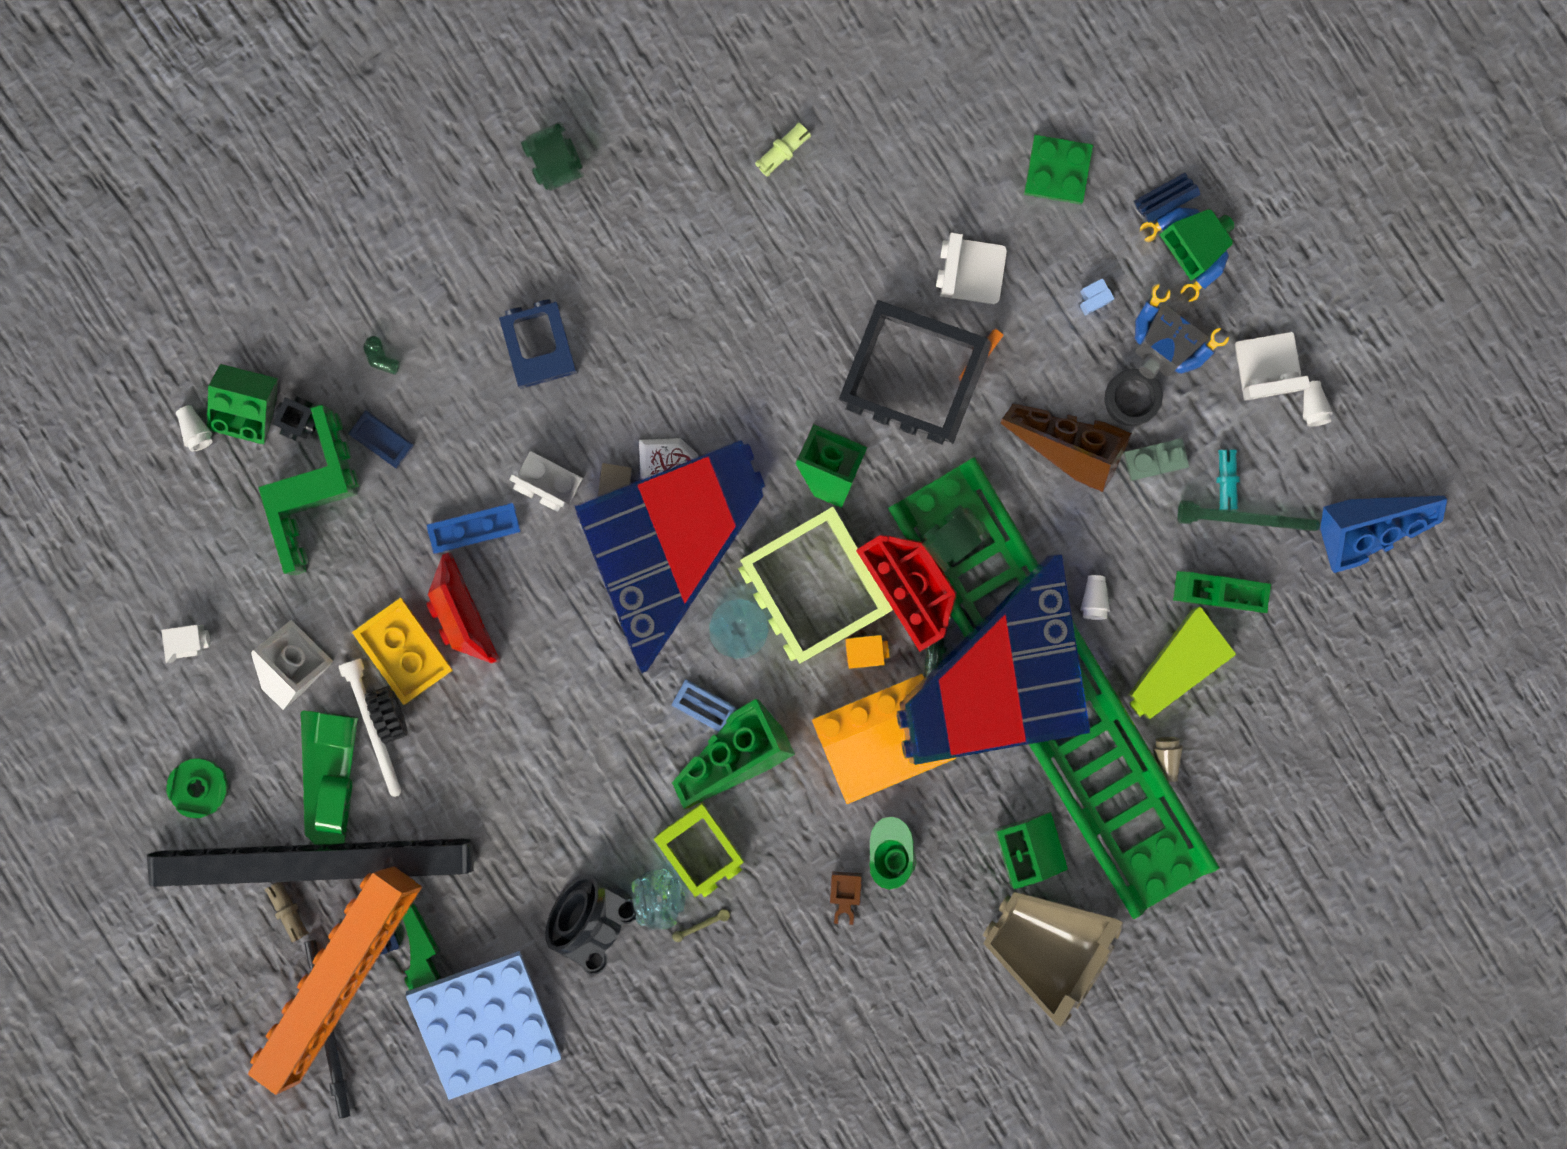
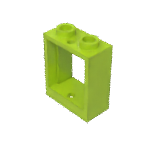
M703 802L653 838L694 897H697L699 894L706 897L718 888L717 881L724 876L729 880L743 870L740 866L744 863L743 857ZM703 818L730 855L732 861L697 885L668 843Z

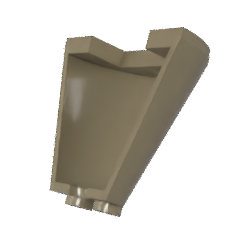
M1014 892L1011 897L1007 895L1001 903L999 911L1003 914L997 923L991 921L983 934L986 940L983 944L1051 1020L1062 1027L1070 1020L1072 1008H1079L1102 972L1115 947L1111 943L1114 938H1119L1123 922L1115 918Z

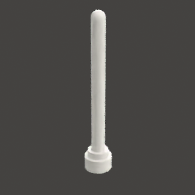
M359 658L339 665L341 676H345L346 681L351 683L391 796L397 797L401 794L397 776L387 748L378 737L377 730H375L373 721L369 716L370 713L367 710L365 694L367 692L361 678L364 676L362 670L365 669L362 660Z

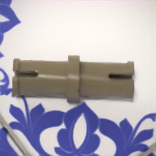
M277 882L271 885V887L266 888L265 892H267L277 912L275 916L277 920L281 919L291 942L293 943L308 935L309 932L306 930L297 912L299 908L296 903H292L283 882Z

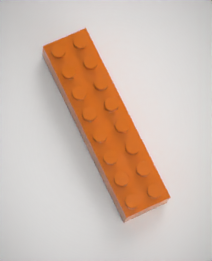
M394 866L366 875L360 884L362 891L357 899L353 898L344 910L346 916L342 923H338L331 930L328 936L330 939L329 944L325 949L322 948L313 960L314 968L310 974L304 975L298 983L297 989H299L296 997L294 999L291 998L283 1007L281 1013L284 1016L279 1024H274L267 1033L266 1038L268 1041L264 1048H260L252 1057L250 1063L253 1066L248 1072L250 1077L275 1095L300 1084L423 886Z

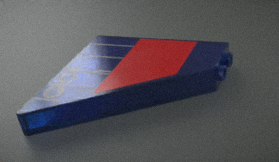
M740 439L573 505L641 674L648 671L764 496L761 490L765 488L762 475L759 471L754 472L750 462L754 460L751 447L748 443L743 444V441Z
M1062 554L1048 555L899 703L900 711L896 713L897 722L900 729L904 728L905 740L901 742L904 758H908L910 763L917 765L1091 733Z

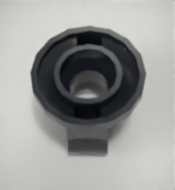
M586 874L577 877L563 890L549 914L545 930L547 946L549 949L578 963L586 973L591 975L599 974L606 968L608 963L605 951L616 941L622 924H630L638 918L640 914L639 903L625 890L613 889L594 876ZM626 902L625 907L621 910H618L619 907ZM594 953L593 957L586 961L587 957Z

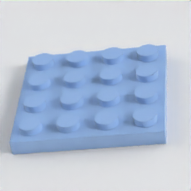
M520 951L406 991L407 1001L449 1100L561 1060L560 1050Z

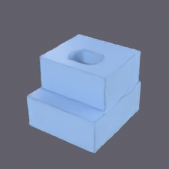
M1103 278L1080 291L1085 300L1080 304L1085 316L1114 300Z

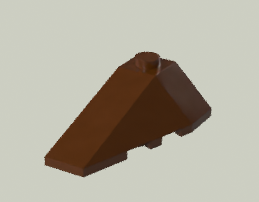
M1012 404L1001 419L1003 426L1075 481L1101 492L1104 491L1112 479L1132 433L1106 422L1094 420V424L1078 422L1077 416L1067 415L1066 419L1054 417L1047 410Z

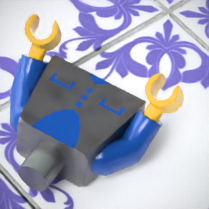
M1160 284L1152 287L1151 301L1147 300L1135 320V340L1138 343L1135 352L1144 359V362L1139 367V371L1149 379H1153L1158 371L1169 377L1174 371L1183 374L1198 369L1215 353L1214 349L1217 346H1224L1229 341V336L1223 343L1215 341V334L1222 329L1218 328L1212 332L1211 340L1207 343L1205 341L1208 337L1164 303L1159 307V303L1167 301L1171 294L1170 289H1168L1164 297L1158 298L1156 290Z

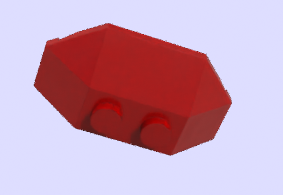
M881 534L856 550L919 652L946 636L957 593L925 542Z
M447 552L443 554L428 592L430 601L426 602L432 617H438L443 627L439 629V633L446 646L450 644L454 650L492 664L499 662L500 658L452 553Z

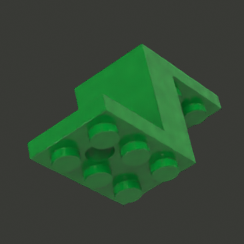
M323 405L310 409L327 466L258 487L283 573L288 575H298L306 572L305 565L308 564L305 549L303 547L299 548L296 536H300L298 524L295 519L290 518V515L358 495L356 487H360L357 473L355 470L350 469L347 460L351 458L349 446L346 441L342 442L339 431L343 430L340 416L338 413H334L332 409Z

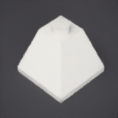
M292 620L251 653L262 690L282 709H285L302 695L333 663V660Z

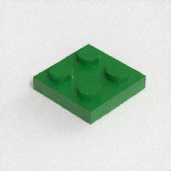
M1034 135L1024 195L1082 205L1093 145Z

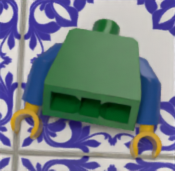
M1179 207L1157 219L1158 222L1154 224L1151 222L1143 223L1140 231L1147 227L1154 230L1153 235L1144 239L1146 242H1151L1157 237V232L1163 230L1159 235L1189 279L1192 281L1196 278L1197 280L1193 284H1185L1180 290L1181 294L1188 287L1194 289V296L1188 300L1191 302L1198 298L1199 290L1202 287L1206 289L1224 272L1229 258L1227 249L1233 244V240L1228 233L1234 229V222L1228 215H1222L1217 218L1210 209L1200 212L1196 208Z

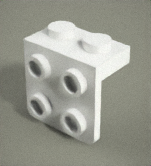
M950 233L948 241L943 240L940 258H945L944 270H938L936 287L941 288L940 297L986 304L998 303L1007 253L1005 246L962 239L963 234Z

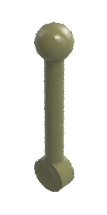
M721 909L718 915L682 932L675 931L672 934V939L675 942H681L685 936L719 920L727 921L730 918V913L726 909Z

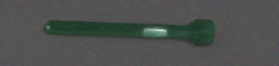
M1180 500L1177 512V521L1181 524H1191L1200 519L1317 531L1320 528V522L1316 519L1200 508L1199 504H1194V501Z

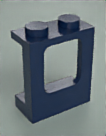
M550 299L535 302L533 304L534 308L524 311L522 307L505 311L506 316L499 317L516 382L520 389L578 374L561 318L560 307L557 302L551 303ZM548 315L556 343V350L530 359L523 358L514 324Z

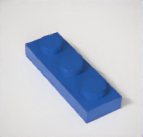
M514 503L426 525L433 554L521 532Z

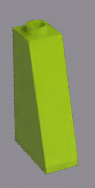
M1195 607L1188 613L1128 695L1132 699L1129 705L1139 717L1144 715L1146 718L1151 719L1236 655L1201 607Z

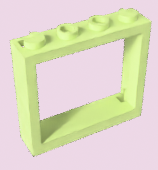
M834 507L741 559L740 561L743 566L738 568L746 584L752 581L758 592L754 593L753 596L761 610L767 607L771 613L772 618L768 622L776 636L782 633L786 639L787 644L783 645V648L790 660L797 659L799 664L893 610L856 552L858 548ZM827 521L877 609L802 651L754 568L753 563Z

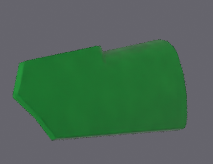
M303 710L300 713L304 835L314 844L345 843L353 788L350 772L358 717Z

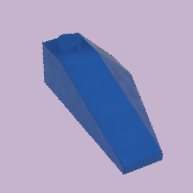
M1443 495L1349 499L1324 506L1320 530L1331 570L1337 573L1361 566L1369 562L1368 556L1381 549L1385 552L1393 549V543L1405 536L1413 538L1443 522L1447 498Z

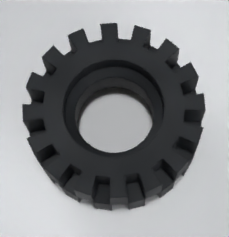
M385 686L365 694V702L370 713V719L373 721V726L377 730V735L382 743L387 744L408 735L407 724L401 712L402 709L390 686Z

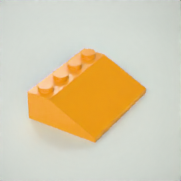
M923 674L812 719L846 804L957 759L956 755H951V752L945 753L939 713Z

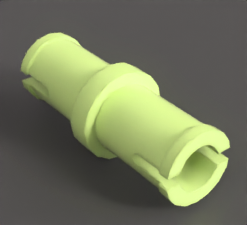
M797 123L781 140L776 139L773 142L774 146L755 162L756 166H760L759 170L768 177L784 160H790L793 157L792 153L811 137L810 133L807 132L808 130L801 123Z

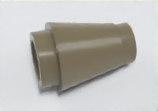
M1160 737L1156 739V745L1153 746L1155 759L1169 782L1178 781L1183 746L1180 745V739L1177 737Z

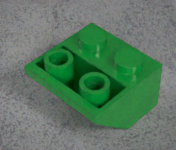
M220 364L208 385V429L213 432L264 445L277 401L278 378Z
M1051 812L994 828L1009 882L1013 889L1044 881L1068 870Z

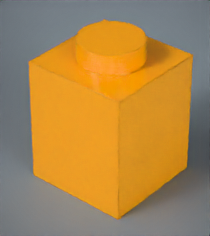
M881 635L845 639L848 669L885 665L884 659L889 658L888 641H882Z

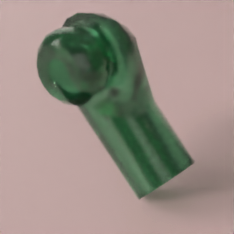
M368 337L363 349L369 365L396 375L400 361L386 357L379 337Z

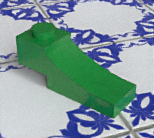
M1177 571L1173 601L1267 613L1271 584Z
M413 901L403 917L410 945V967L405 970L407 976L404 977L409 990L442 979L431 959V956L437 954L440 949Z

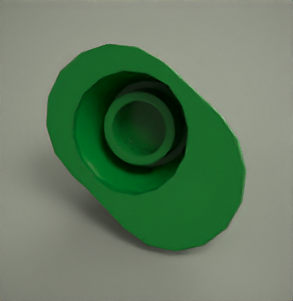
M886 817L878 821L871 831L870 874L874 882L881 888L897 889L908 881L915 870L917 860L914 852L912 832L908 825L900 818Z

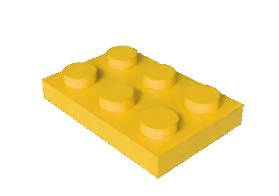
M399 598L352 632L403 705H406L453 671L403 598Z

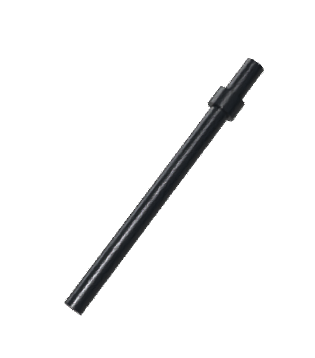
M316 940L304 942L310 972L315 966L313 960L318 953ZM333 1029L324 1046L331 1076V1083H329L331 1096L335 1097L338 1117L341 1119L351 1116L346 1095L349 1089L347 1080L343 1079Z

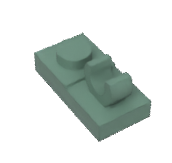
M1182 438L1123 453L1130 481L1189 467Z

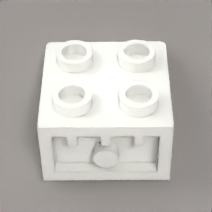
M1294 333L1277 334L1235 343L1244 401L1298 392L1310 388L1308 376L1301 377Z
M530 451L517 477L511 475L509 480L515 483L514 490L530 498L535 493L542 497L540 500L541 504L558 512L561 507L568 510L583 478Z

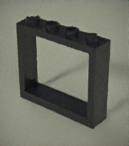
M877 300L838 400L846 405L845 410L862 416V413L866 412L873 415L872 420L888 426L891 421L899 424V430L916 436L918 431L927 434L926 439L933 443L943 445L944 441L954 444L992 343L988 338ZM885 319L973 350L943 428L855 396Z

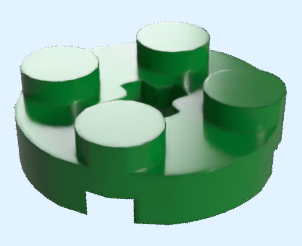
M193 758L181 763L170 773L167 780L166 792L169 801L171 800L173 806L176 807L180 814L189 818H203L217 812L226 801L228 795V780L225 770L215 762L205 758ZM197 780L202 781V785L205 786V791L200 792L199 796H195V791L190 789V785L195 784Z

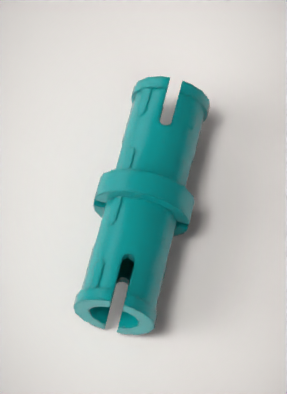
M1218 450L1219 477H1216V483L1220 485L1219 510L1228 509V498L1229 510L1239 509L1237 483H1240V476H1237V450L1228 451L1229 462H1227V450Z

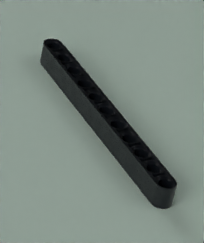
M465 838L164 850L147 854L149 885L153 887L363 879L369 873L393 866L409 877L460 875L474 871L472 840Z

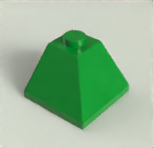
M813 424L795 464L815 497L842 508L868 447Z

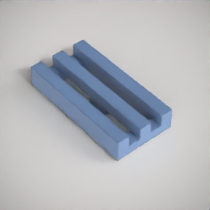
M685 679L671 704L718 732L727 723L726 719L737 710V707L687 679ZM687 688L728 709V714L725 715L686 693ZM684 698L724 720L722 725L681 704V699Z

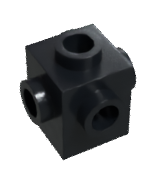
M296 396L295 401L285 397L283 402L277 405L273 414V418H275L273 425L282 428L279 434L296 441L298 436L307 439L308 434L313 435L316 430L310 409L313 403ZM301 414L302 418L300 420L299 425H296L294 422L295 416Z

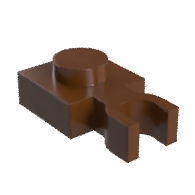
M832 871L830 903L839 904L835 910L834 924H838L841 913L849 915V925L854 924V910L851 908V905H860L862 873Z

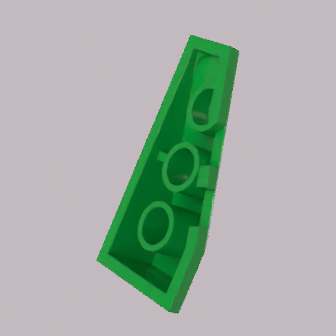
M754 699L733 712L726 719L727 723L717 735L713 734L707 741L709 744L698 757H693L674 779L672 784L683 809H688L751 779L795 755L784 729L759 699Z

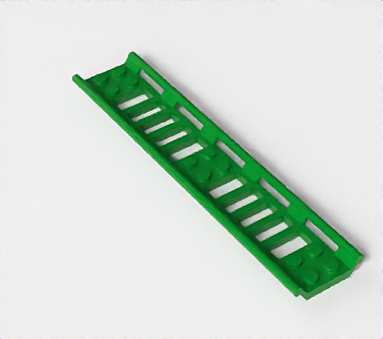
M975 457L888 508L906 539L921 542L914 530V527H917L934 558L956 591L957 595L951 615L968 643L977 634L961 609V603L980 632L998 613L1001 619L1004 615L1007 617L1029 603L1032 605V597L1036 591L1024 589V587L1032 586L1023 571V566H1027L1037 585L1050 583ZM981 489L982 493L987 499L989 505L991 506L992 510L994 511L995 515L997 516L998 520L1000 521L1001 525L1003 526L1004 530L1010 538V540H1008L1007 542L1005 541L1004 537L1002 536L1001 532L999 531L998 527L996 526L995 522L993 521L992 517L987 511L985 505L983 504L976 490ZM982 522L994 543L952 568L940 546ZM1000 552L1009 569L967 593L958 576ZM1016 578L1025 594L982 619L973 602L1009 580ZM1045 595L1047 602L1051 604V600L1049 599H1051L1052 597H1049V595ZM1038 596V597H1036L1037 600H1035V601H1037L1036 604H1038V606H1040V605H1039V596ZM1054 596V597H1055V604H1054V606H1053V610H1054V607H1056V605H1058L1057 602H1059V601H1057V600L1059 599V598H1056L1057 596ZM1063 603L1057 612L1067 613ZM1034 608V610L1036 611L1037 615L1048 614V613H1046V612H1044V613L1038 612V611ZM1070 615L1050 618L1061 620L1066 625L1067 635L1063 641H1067V643L1075 642L1074 647L1102 693L1097 695L1072 651L1046 655L1016 673L1017 686L1073 677V679L1080 678L1081 681L1018 692L1019 700L1028 715L1075 706L1079 707L1089 701L1101 721L1059 746L1048 730L1047 725L1064 715L1033 720L1032 722L1037 729L1036 732L1029 721L1023 722L1025 738L1132 919H1136L1149 907L1201 876L1215 872L1220 866ZM1042 620L1035 621L1010 636L1011 649L1037 634V626ZM1054 624L1050 625L1051 628H1048L1050 636L1056 634L1054 631L1057 630H1055L1056 627H1053ZM1059 626L1060 632H1059V636L1057 637L1058 640H1059V637H1061V635H1063L1062 632H1064V631H1062L1063 628H1061V626ZM1118 719L1148 770H1142L1113 722L1114 720ZM1107 731L1116 746L1073 771L1065 755ZM1122 756L1131 772L1088 797L1080 781ZM1054 757L1055 761L1057 762L1058 766L1060 767L1061 771L1063 772L1064 776L1066 777L1067 781L1069 782L1070 786L1072 787L1073 791L1075 792L1076 796L1083 806L1082 809L1079 807L1078 803L1076 802L1075 798L1073 797L1071 791L1069 790L1068 786L1066 785L1065 781L1063 780L1062 776L1060 775L1051 758ZM1138 782L1146 798L1103 822L1095 807ZM1164 796L1193 847L1189 848L1159 799L1160 797ZM1153 807L1164 828L1121 852L1110 833ZM1100 834L1101 838L1103 839L1104 843L1106 844L1107 848L1109 849L1110 853L1112 854L1113 858L1115 859L1116 863L1121 869L1123 875L1128 881V885L1125 884L1124 880L1122 879L1121 875L1119 874L1118 870L1116 869L1115 865L1113 864L1112 860L1110 859L1109 855L1107 854L1105 848L1103 847L1097 835Z

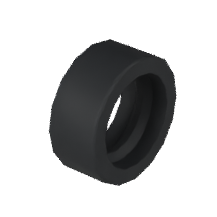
M1129 369L1120 372L1109 382L1105 390L1104 403L1107 412L1115 421L1126 426H1138L1147 423L1157 415L1162 406L1163 392L1160 383L1155 377L1149 379L1143 376L1139 369ZM1126 381H1140L1150 391V404L1141 414L1129 415L1123 412L1117 404L1116 393L1119 387Z

